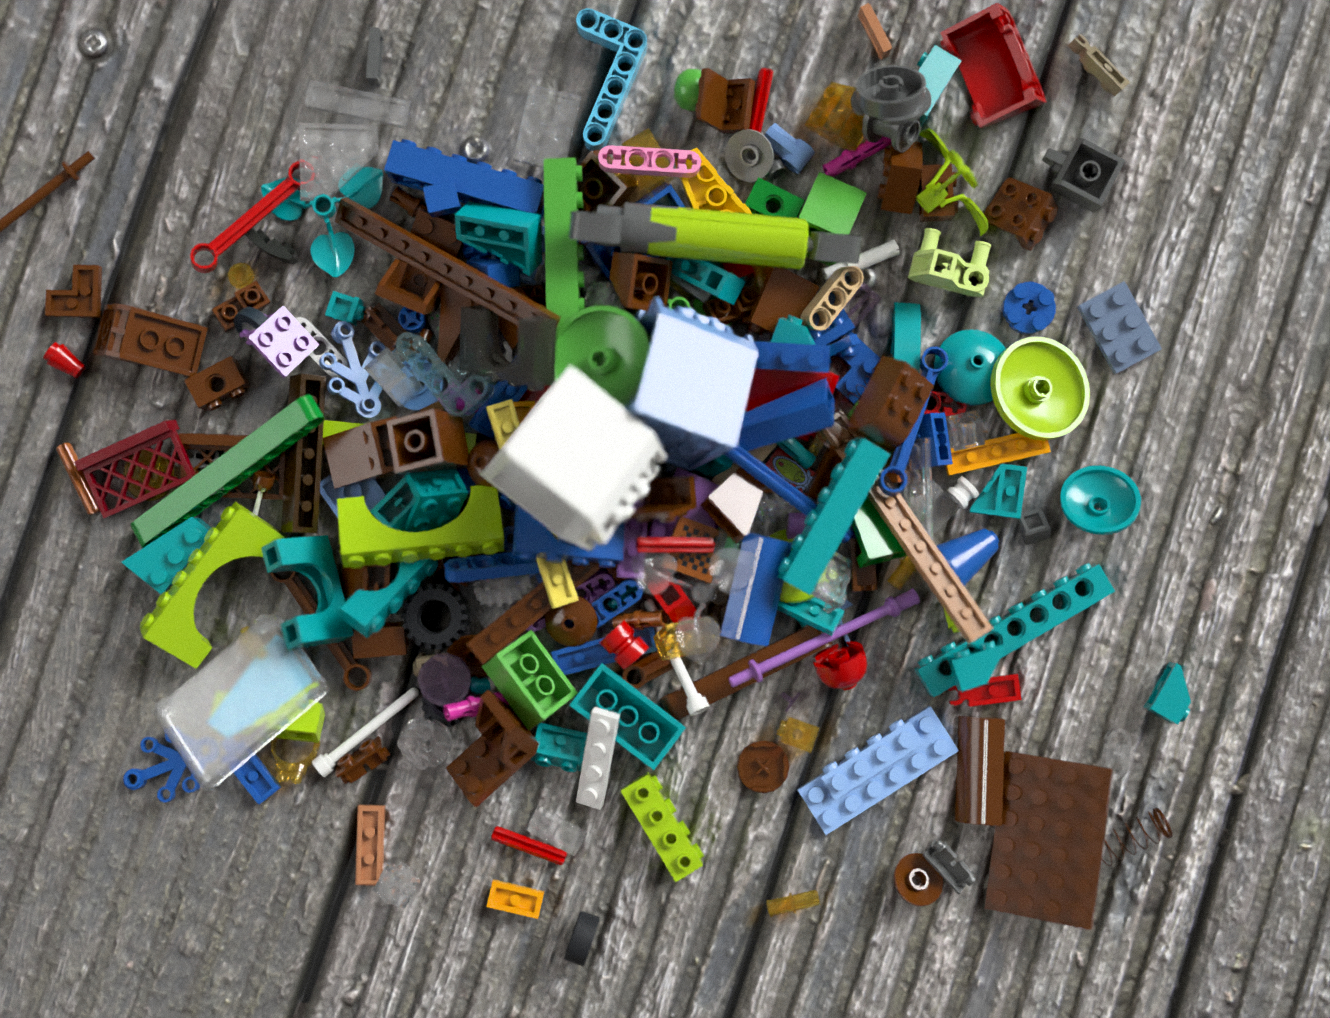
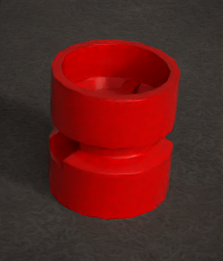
M625 620L600 642L609 654H616L614 660L624 670L649 648L640 636H633L634 630Z

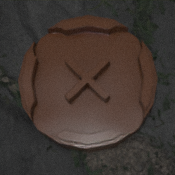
M766 740L754 741L744 747L738 757V776L743 784L754 792H773L788 777V757L782 748L774 742Z

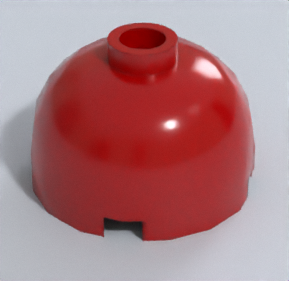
M846 642L849 647L846 646L839 649L838 644L822 650L815 656L816 662H813V665L822 682L831 688L850 690L856 687L867 671L866 654L863 645L859 642Z

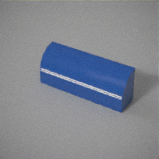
M750 532L743 538L720 636L755 645H769L784 580L777 577L779 574L778 567L783 558H788L792 549L791 542Z

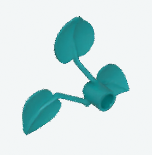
M361 167L350 170L341 177L338 188L345 197L367 209H371L379 202L382 195L383 171L373 167ZM287 177L261 185L263 198ZM293 178L296 182L303 183L299 179ZM297 190L272 212L282 220L294 221L301 217L302 208L308 209L313 207L316 215L324 219L329 235L322 234L314 239L310 249L312 259L319 268L330 274L333 278H338L348 270L355 253L352 238L345 232L334 234L329 219L336 212L335 204L340 203L342 198L333 197L331 199L328 195L320 194L313 201L306 204L305 202L309 196L308 190Z

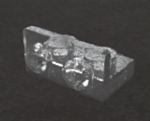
M837 552L832 556L811 594L826 602L824 611L827 613L843 606L847 598L845 594L847 584L852 577L850 571L853 561Z

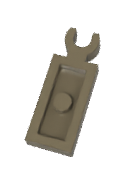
M1080 34L1068 45L1074 53L1081 57L1079 60L1083 63V68L1101 82V86L1106 92L1116 96L1130 83L1095 46L1091 47L1083 35Z

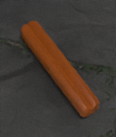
M67 442L59 445L56 450L87 514L94 515L100 512L83 471H78L74 461L79 459L72 445Z

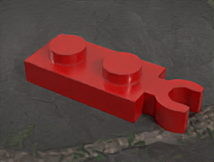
M1016 673L992 676L987 684L966 691L957 690L956 685L948 689V691L956 690L958 692L957 699L949 700L951 705H959L966 699L969 707L1022 700L1019 677Z

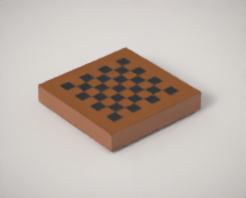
M683 516L677 517L670 537H711L715 543L714 552L664 553L660 565L711 583L728 535L721 530Z

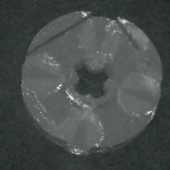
M417 717L408 721L397 741V745L404 757L420 770L443 763L449 755L452 736L444 724L435 719L432 722L424 720L425 717ZM422 738L424 741L429 740L431 743L429 746H425L421 743L420 739Z

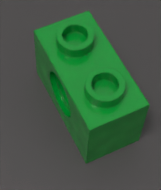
M758 177L745 204L752 214L797 218L805 200ZM771 202L776 203L780 210L776 213H770L767 211L766 205Z

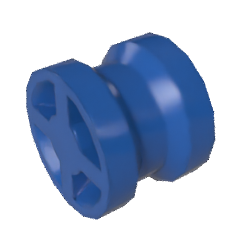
M403 307L399 312V323L407 332L419 333L421 329L426 327L427 317L425 314L423 315L406 307Z

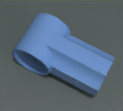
M776 123L764 135L771 143L773 152L781 158V161H783L788 169L796 174L801 172L815 154V151L801 139L796 140Z

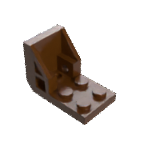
M419 209L410 233L458 259L463 242L456 239L455 223L441 217L432 218L427 211ZM395 258L379 282L375 294L424 315L437 310L441 303L442 286L447 285L401 259Z
M107 304L104 306L93 355L132 364H142L191 377L197 374L208 327L128 305Z
M487 690L480 697L475 726L482 735L446 767V770L469 802L476 808L536 754L539 745L538 741L526 728L514 710L490 690Z

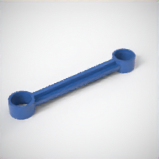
M929 347L920 358L921 375L933 385L937 375H940L948 364L947 353L942 348ZM935 354L939 356L942 360V367L939 369L928 367L925 363L926 355ZM929 398L909 436L902 444L895 448L890 466L879 477V488L886 495H898L907 484V475L904 471ZM885 474H897L902 481L901 487L898 489L888 488L883 481Z

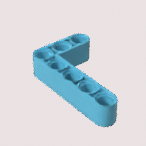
M586 8L579 11L576 17L580 36L617 52L583 131L585 146L588 150L594 151L601 150L607 145L647 52V37L644 31L596 10ZM586 20L595 22L591 28L583 27L582 23ZM609 30H616L619 33L615 38H609L605 35ZM632 40H639L642 42V45L638 48H632L629 43ZM623 63H629L632 65V68L624 72L619 69V66ZM613 86H618L622 89V92L618 95H612L609 93V89ZM604 109L612 112V115L606 119L599 117L598 114ZM592 133H599L602 136L598 142H591L588 137Z

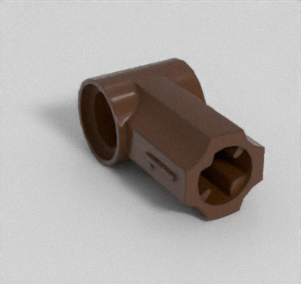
M664 648L631 664L627 669H623L621 678L628 682L626 679L627 673L632 669H637L641 674L640 680L634 684L629 683L637 689L674 668Z

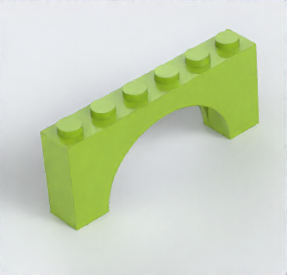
M483 485L470 486V498L463 512L447 525L425 532H404L385 526L369 512L364 496L337 499L343 567L360 568L363 565H388L392 562L402 561L412 563L422 559L440 560L451 556L468 557L471 554H495L504 551V536L497 488Z
M237 502L224 509L220 516L221 521L215 528L212 527L207 532L203 545L200 549H195L188 559V565L183 571L180 570L174 576L171 588L168 592H163L159 596L156 608L151 614H146L140 623V631L143 638L195 669L198 668L212 649L208 639L196 629L194 622L195 600L205 580L223 564L241 557H263L261 547L276 539L288 538L286 534Z

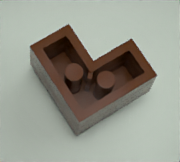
M914 142L905 152L894 150L892 143H890V147H885L883 153L882 177L886 178L884 184H879L877 199H881V210L912 214L923 170L922 143Z

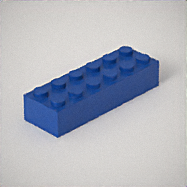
M402 139L401 142L393 140L384 168L392 183L424 192L423 187L454 181L460 203L466 204L469 201L541 214L542 220L544 214V184H542V180L527 176V179L517 177L516 172L508 169H502L501 172L493 170L491 165L477 161L476 164L466 162L467 159L457 154H452L449 157L443 155L441 150L428 146L426 149L416 147L417 144L410 140Z

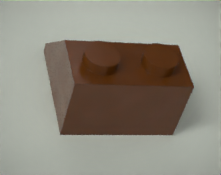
M613 252L610 280L623 307L647 311L650 302L657 297L661 299L662 305L667 308L673 261L633 253Z

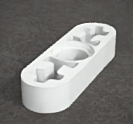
M303 317L295 318L302 326L307 325L305 327L306 331L316 341H323L326 344V351L323 354L334 351L337 362L342 361V365L349 368L347 359L310 321ZM312 351L309 355L319 365V359L322 355H315ZM328 360L324 362L326 365H332ZM324 370L333 378H343L331 370Z

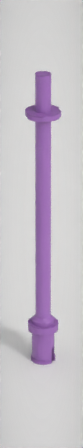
M912 588L894 598L890 596L885 599L883 606L838 626L833 636L823 633L759 664L752 659L748 661L750 668L729 677V682L732 687L752 678H755L759 683L763 680L762 674L886 615L899 616L901 611L920 603L918 594Z

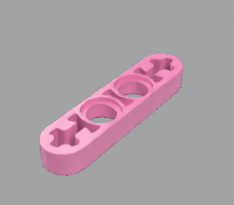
M610 145L600 150L598 163L600 168L608 173L690 178L698 174L701 158L696 152L690 150ZM608 154H612L613 159L617 160H613L612 164H607L606 158ZM622 154L625 155V166H621ZM633 155H640L644 163L639 167H634L629 163V158ZM662 156L670 161V165L663 169L655 164V160ZM674 158H678V163H680L678 164L677 169H673L675 163ZM686 159H691L692 164L696 165H692L691 169H686L684 163H686Z

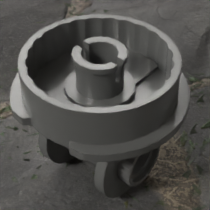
M900 65L876 67L863 73L858 78L856 91L851 97L853 112L859 116L864 115L862 122L864 139L875 143L882 136L891 139L893 149L899 152L907 151L916 141L920 132V117L931 106V93L926 88L925 77L913 68Z

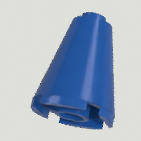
M981 529L936 546L963 586H965L998 551L999 539L993 531Z

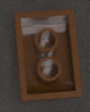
M882 355L847 427L861 438L882 450L896 448L909 436L934 385L906 361Z

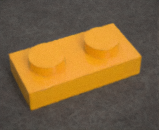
M493 879L486 907L538 919L545 891Z

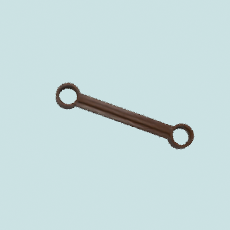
M293 571L288 579L280 578L276 572L270 573L275 581L284 583L306 615L315 614L318 604L299 578V572ZM343 641L326 644L345 671L343 676L345 685L355 691L367 688L372 681V672L369 667L364 664H358ZM360 667L365 671L367 679L363 686H355L350 682L349 673L352 669Z

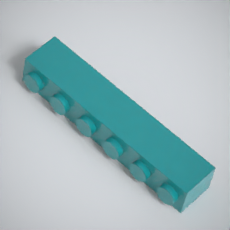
M856 437L847 444L844 450L846 455L843 461L834 467L831 473L832 480L830 484L821 490L817 499L819 501L814 511L811 510L804 521L806 526L803 532L796 535L791 544L793 549L788 558H783L778 567L779 574L777 577L809 595L812 594L890 455L864 438Z

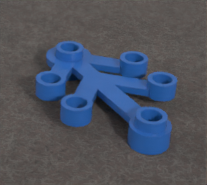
M171 727L167 729L165 739L169 743L179 742L193 749L183 754L159 743L154 737H145L140 743L143 752H154L169 760L144 770L139 768L128 770L123 777L124 785L131 790L141 789L146 785L148 779L172 770L166 785L157 792V797L161 802H171L176 796L175 790L187 764L197 761L191 776L185 778L182 782V788L185 792H196L200 788V779L207 764L215 762L221 755V745L218 740L212 737H204L198 740L184 734L180 728ZM173 730L178 733V737L175 740H172L170 737ZM148 740L153 742V747L150 750L146 747ZM206 745L211 748L209 755H205L203 752ZM133 774L137 777L135 784L130 782V777ZM189 780H193L195 783V787L192 790L187 786ZM166 789L170 792L168 799L163 797V792Z

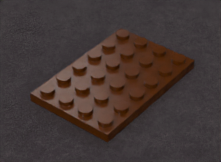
M1005 751L1002 826H995L985 909L1086 930L1093 929L1113 768Z

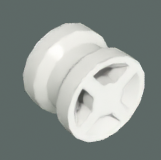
M963 476L957 480V484L954 487H949L946 490L949 497L962 509L968 506V502L971 499L979 496L977 489Z

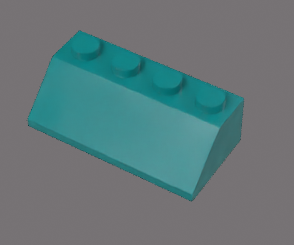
M603 663L600 664L570 704L573 709L589 721L591 712L595 707L620 714L615 741L653 770L686 729L683 724Z

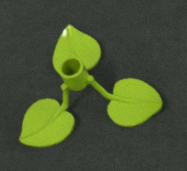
M930 128L919 132V136H922L936 147L943 155L945 162L931 182L925 186L926 189L916 196L917 201L929 213L937 206L942 208L946 204L960 200L976 221L980 236H982L988 230L989 225L981 209L963 193L945 199L948 195L945 188L961 174L967 183L975 189L978 186V182L968 166L964 165V161L953 149L948 150L935 131ZM954 164L958 171L942 185L939 182L935 185L948 165Z

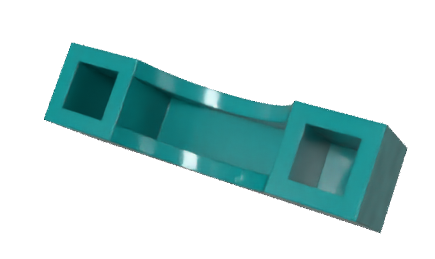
M422 559L412 563L396 562L399 573L394 582L379 591L358 590L340 608L343 621L367 638L373 632H378L383 627L386 618L391 613L394 614L400 609L403 600L409 594L412 595L418 590L421 581L426 576H431L435 572L438 560Z

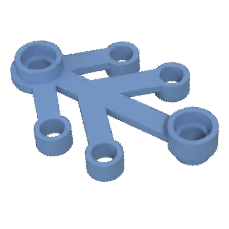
M346 321L338 322L333 327L331 335L335 342L342 344L349 368L337 362L335 355L332 353L323 354L319 359V365L322 369L331 370L355 384L358 393L346 388L344 381L337 377L332 378L328 382L327 390L329 393L339 395L353 403L359 416L366 419L373 418L380 412L381 403L378 397L385 383L391 380L393 370L389 366L380 367L376 372L377 379L370 391L368 390L366 380L377 359L385 353V346L379 341L373 342L368 347V355L361 366L352 341L354 336L353 326ZM340 328H346L348 335L342 334ZM373 346H377L380 349V354L373 351ZM324 358H329L332 361V365H326ZM381 371H386L388 378L382 377ZM332 383H338L340 390L333 389ZM365 401L371 402L372 409L365 407Z

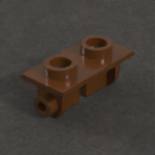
M380 303L374 308L370 306L364 311L365 316L361 322L395 357L401 354V350L407 344L414 341L412 336Z
M380 736L373 740L365 741L351 755L346 754L341 757L335 766L337 778L341 777L345 784L349 782L352 784L367 774V770L363 766L365 763L373 770L387 761L390 753L385 746L382 748Z

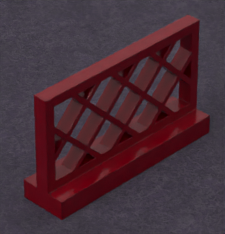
M176 420L160 422L74 461L77 470L83 471L103 519L178 487L196 475L177 433V430L180 428ZM171 438L175 446L172 456L161 452L163 442ZM142 450H148L153 453L149 466L138 461ZM158 456L170 460L166 473L155 469ZM120 460L131 463L127 476L116 472ZM175 462L183 465L187 476L179 479L171 475ZM136 466L147 470L143 483L132 479ZM102 470L108 473L104 486L96 482L93 475L94 472ZM152 473L164 477L161 488L156 489L149 486ZM114 476L125 480L121 493L110 489ZM130 483L141 487L139 496L136 499L126 496ZM108 493L119 497L116 507L111 510L108 509L105 502Z

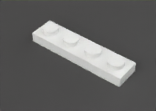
M597 707L591 712L576 797L577 803L599 810L604 805L620 714Z

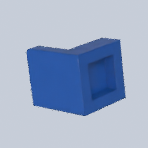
M454 181L423 187L428 213L432 218L456 213L462 208Z

